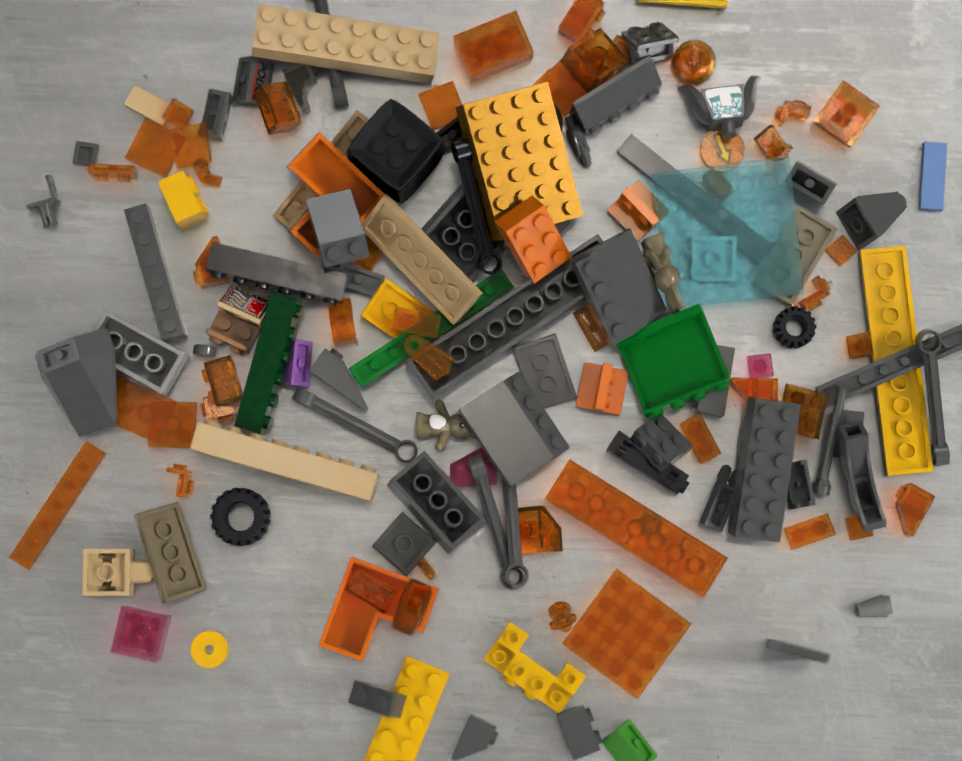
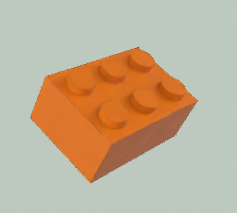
M533 195L494 221L522 273L534 284L572 258L546 207Z

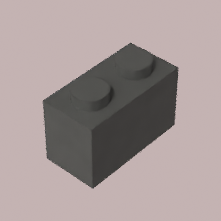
M800 161L795 163L784 181L823 205L837 185L834 181Z
M355 680L348 703L387 717L401 718L407 695L369 682Z
M581 704L557 714L574 760L601 750L599 744L603 742L599 731H593L590 722L594 721L590 708L585 709L584 705Z

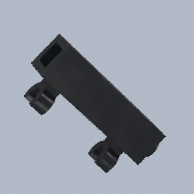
M621 431L616 433L606 449L607 453L674 496L678 495L679 492L683 494L690 483L687 481L690 475L674 465H670L663 472H660L634 446V441Z

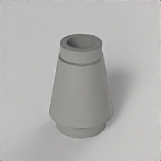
M882 594L862 603H857L860 617H888L887 615L893 614L890 596H883Z

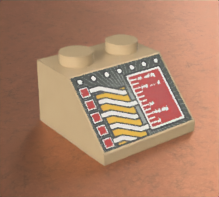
M231 284L218 301L217 306L222 311L261 329L270 296L261 292L258 295L250 292L251 288L246 285L238 284L236 286Z

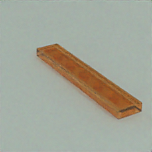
M88 441L84 443L9 558L28 570L32 568L107 453Z

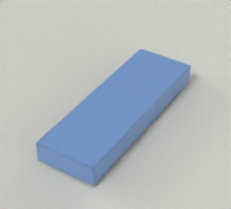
M926 141L923 143L919 209L943 210L947 143Z

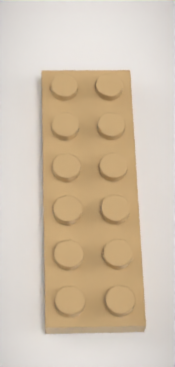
M388 194L381 198L362 223L364 233L453 325L460 321L483 294Z

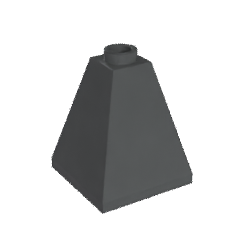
M899 192L862 195L848 202L836 211V214L859 251L885 233L907 208V201Z

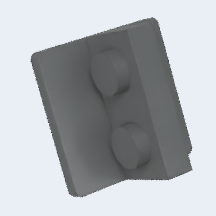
M654 22L642 28L638 26L630 27L627 31L621 32L622 37L627 41L628 62L631 66L649 55L653 61L673 58V43L679 42V36L660 22Z

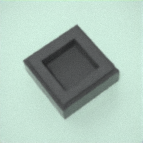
M76 141L72 163L74 165L96 168L100 145Z

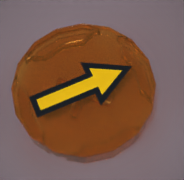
M722 130L710 131L701 142L700 157L707 168L718 173L730 172L737 168L744 159V141L737 132L734 138L724 139Z

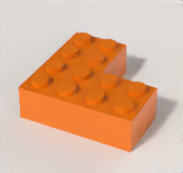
M320 132L286 166L316 196L351 189L361 224L381 198L385 196ZM307 211L288 232L320 261Z
M351 557L318 646L363 662L379 618L423 633L439 588Z

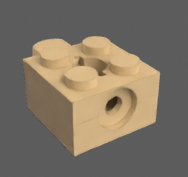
M83 549L82 596L134 595V583H149L154 580L149 561H135V549Z

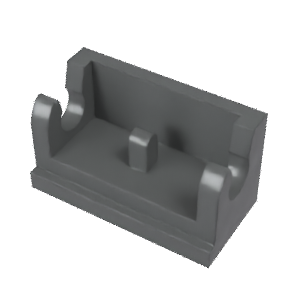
M209 89L198 135L223 141L232 105V95L230 92Z
M807 459L792 462L787 493L789 510L816 505Z

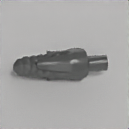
M573 115L564 118L568 127L566 130L568 142L583 166L589 167L592 164L589 153L591 150L587 144L584 131L579 125H576Z

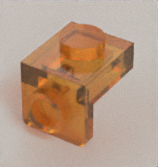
M785 100L782 106L777 107L774 119H778L776 126L781 127L786 116L806 121L812 107L807 106V103L804 101L794 100L792 102Z
M771 124L753 138L766 159L773 162H780L786 159L789 155L788 153L793 150L791 144L785 143L775 126Z
M819 275L811 280L817 292L801 300L798 303L800 307L809 308L812 311L823 305L821 300L830 295L829 284L824 278L821 279Z
M208 396L203 397L204 403H200L203 417L207 416V419L210 421L228 422L232 420V416L237 415L236 406L233 404L213 409L211 399Z
M173 464V468L166 467V472L179 474L176 497L188 499L189 494H193L194 481L191 480L193 471L186 470L187 466Z

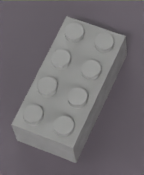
M104 310L93 331L108 328L115 349L116 369L167 397L189 356L113 313Z

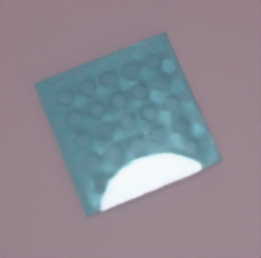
M789 157L652 173L656 216L660 219L657 223L658 233L664 232V243L671 249L670 265L674 266L679 272L680 278L677 290L686 307H691L698 303L700 305L804 294Z

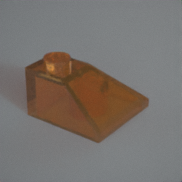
M544 505L518 508L522 554L563 551L561 527Z

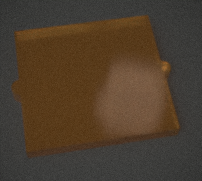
M453 81L440 86L434 85L432 89L418 94L433 130L444 127L457 117L455 107L462 105Z
M206 122L194 125L187 123L186 126L171 129L176 168L189 166L195 168L199 164L212 162Z

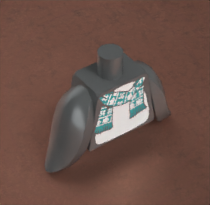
M750 76L745 87L743 84L701 89L699 92L694 86L684 84L679 86L678 90L684 96L691 112L699 122L708 125L711 131L722 130L724 139H732L736 136L735 128L742 127L743 121L747 120L754 111L757 85L761 77Z

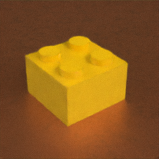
M182 170L158 181L175 222L182 231L208 220L205 214L209 211L201 196L196 195L200 191L191 175L187 176Z

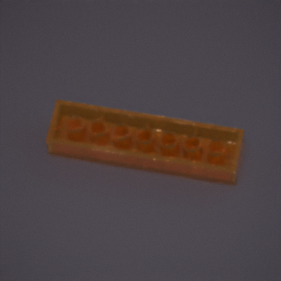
M571 459L568 460L544 499L702 598L705 597L728 559L723 554Z

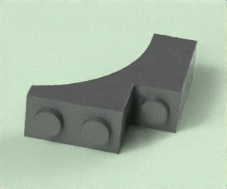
M861 420L839 425L840 464L848 481L851 507L864 532L887 527L886 517L879 500L872 471L869 435Z

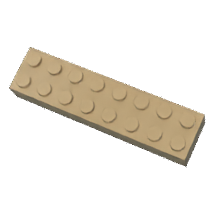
M258 4L252 56L431 84L435 74L439 32Z
M205 419L204 423H197L190 446L191 450L373 502L380 475L376 473V469L373 467L362 465L360 469L353 467L354 463L352 461L339 458L338 462L332 461L330 455L317 452L316 456L309 454L310 450L296 445L294 449L287 448L288 444L276 439H272L271 443L266 442V438L250 432L249 436L243 435L244 431L228 426L227 430L221 429L222 425Z

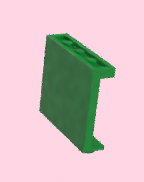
M699 303L650 323L634 335L616 344L643 408V415L651 417V419L662 416L664 414L663 411L672 408V410L685 406V402L691 399L694 401L707 397L706 393L713 390L716 393L729 388L728 384L732 383L703 308Z

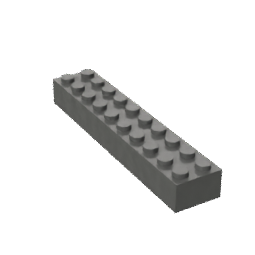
M597 234L569 253L571 257H574L603 242V240ZM569 260L535 284L530 279L406 360L431 400H434L586 299Z

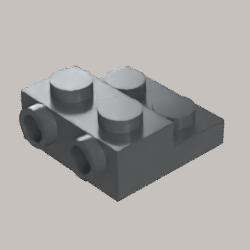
M663 415L644 423L635 430L630 438L634 441V446L660 472L667 469L693 447Z

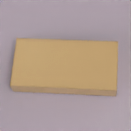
M134 85L124 103V106L163 127H165L175 109L173 105Z

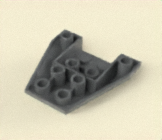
M108 328L74 336L37 351L35 359L41 378L79 437L118 423L115 349Z

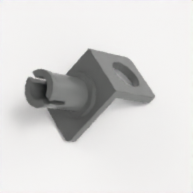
M45 175L52 198L26 205L27 209L36 208L39 210L44 228L58 224L52 204L60 199L52 175Z

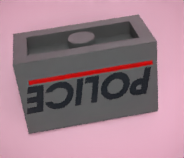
M253 56L239 58L232 101L238 104L252 103L263 108L267 107L274 64Z

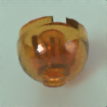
M688 40L682 43L674 51L671 59V70L682 84L699 86L712 77L716 68V55L712 47L701 40Z

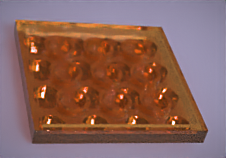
M616 568L562 644L638 699L692 623Z

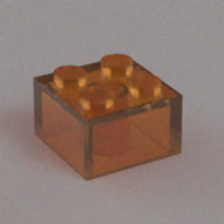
M599 28L569 46L560 62L583 89L589 93L623 72L629 60L603 29Z
M843 80L812 123L850 148L877 112L880 105Z

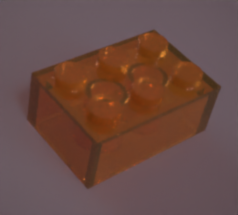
M516 10L453 36V44L471 84L533 59L534 50Z

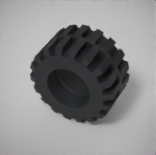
M232 488V490L223 492V495L217 497L215 505L213 504L211 508L213 509L212 514H210V519H212L211 526L215 530V534L225 543L234 546L252 545L254 542L261 540L262 536L267 533L268 525L271 523V511L268 508L267 501L260 494L247 488ZM238 503L247 504L254 513L252 525L244 531L233 529L228 522L230 509Z

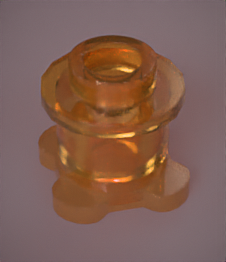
M556 602L548 610L549 616L553 618V621L550 622L552 630L560 629L563 632H568L571 630L573 622L577 620L574 613L570 614L571 606L567 602Z

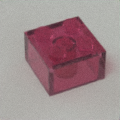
M128 605L121 606L111 652L152 662L161 661L172 615Z

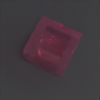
M771 353L747 356L750 379L774 376Z

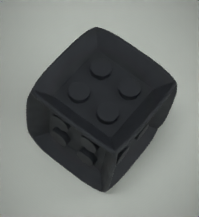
M390 99L362 127L351 142L346 154L348 160L386 195L388 194L393 200L403 204L417 191L436 168L446 152V145L439 135L423 120L399 102Z

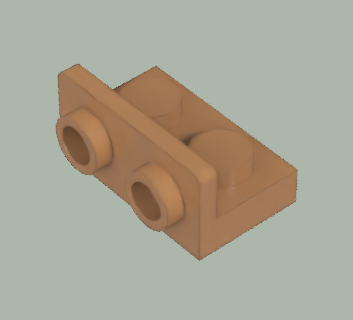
M219 310L210 329L207 328L206 333L210 336V341L218 345H222L223 342L231 345V351L242 355L243 352L250 354L261 329Z

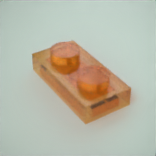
M88 164V173L96 181H108V178H117L119 182H131V179H137L138 170L134 165Z
M396 307L391 330L437 339L441 316Z
M701 413L679 423L687 440L693 445L692 450L700 464L722 454Z
M828 513L783 528L791 550L836 535Z

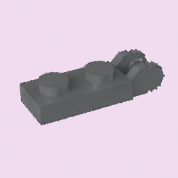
M727 464L721 467L717 475L718 480L714 485L700 520L701 524L719 532L723 531L732 509L737 470L731 474L732 468Z

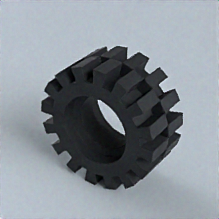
M798 306L788 307L776 316V320L773 322V334H776L775 339L779 340L782 346L786 345L790 349L800 348L809 343L812 337L815 336L816 332L814 331L817 329V324L815 325L814 321L816 320L814 317H811L812 313L810 311H805L806 308H798ZM790 319H797L802 323L803 331L800 335L792 336L787 332L786 324Z

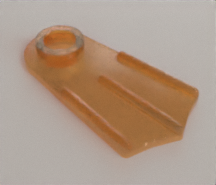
M410 335L406 338L404 342L405 351L435 381L450 373L454 360L453 357L419 335ZM413 341L419 343V347L416 350L410 347Z

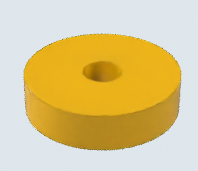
M205 631L198 634L192 641L191 656L199 666L214 668L226 660L229 653V645L221 633ZM208 645H211L214 648L212 654L206 652V647Z

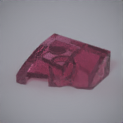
M482 447L450 464L451 481L457 487L476 486L467 459L480 454L485 464L490 486L497 485V469Z

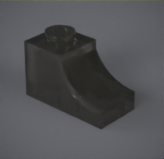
M295 63L282 69L283 75L302 114L311 112L309 93L312 87L318 84L316 76H319L316 67Z

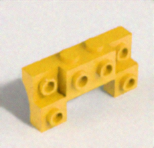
M510 621L483 660L504 674L505 678L503 680L514 688L518 684L525 689L523 694L534 701L537 698L560 714L569 699L582 684L586 675L566 662L559 674L554 676L519 651L529 634Z

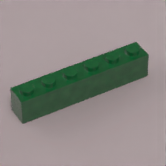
M271 292L234 426L259 434L266 433V430L270 429L273 417L270 415L272 408L276 407L279 400L277 390L283 384L285 378L283 369L285 363L287 364L291 357L289 347L291 341H294L297 335V328L295 326L297 319H300L303 314L304 306H301L303 300Z

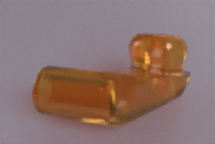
M199 158L194 163V171L200 182L220 187L223 177L211 174L208 169V161L204 158Z

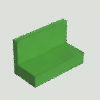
M630 718L623 722L614 732L602 738L603 744L616 761H654L658 757Z

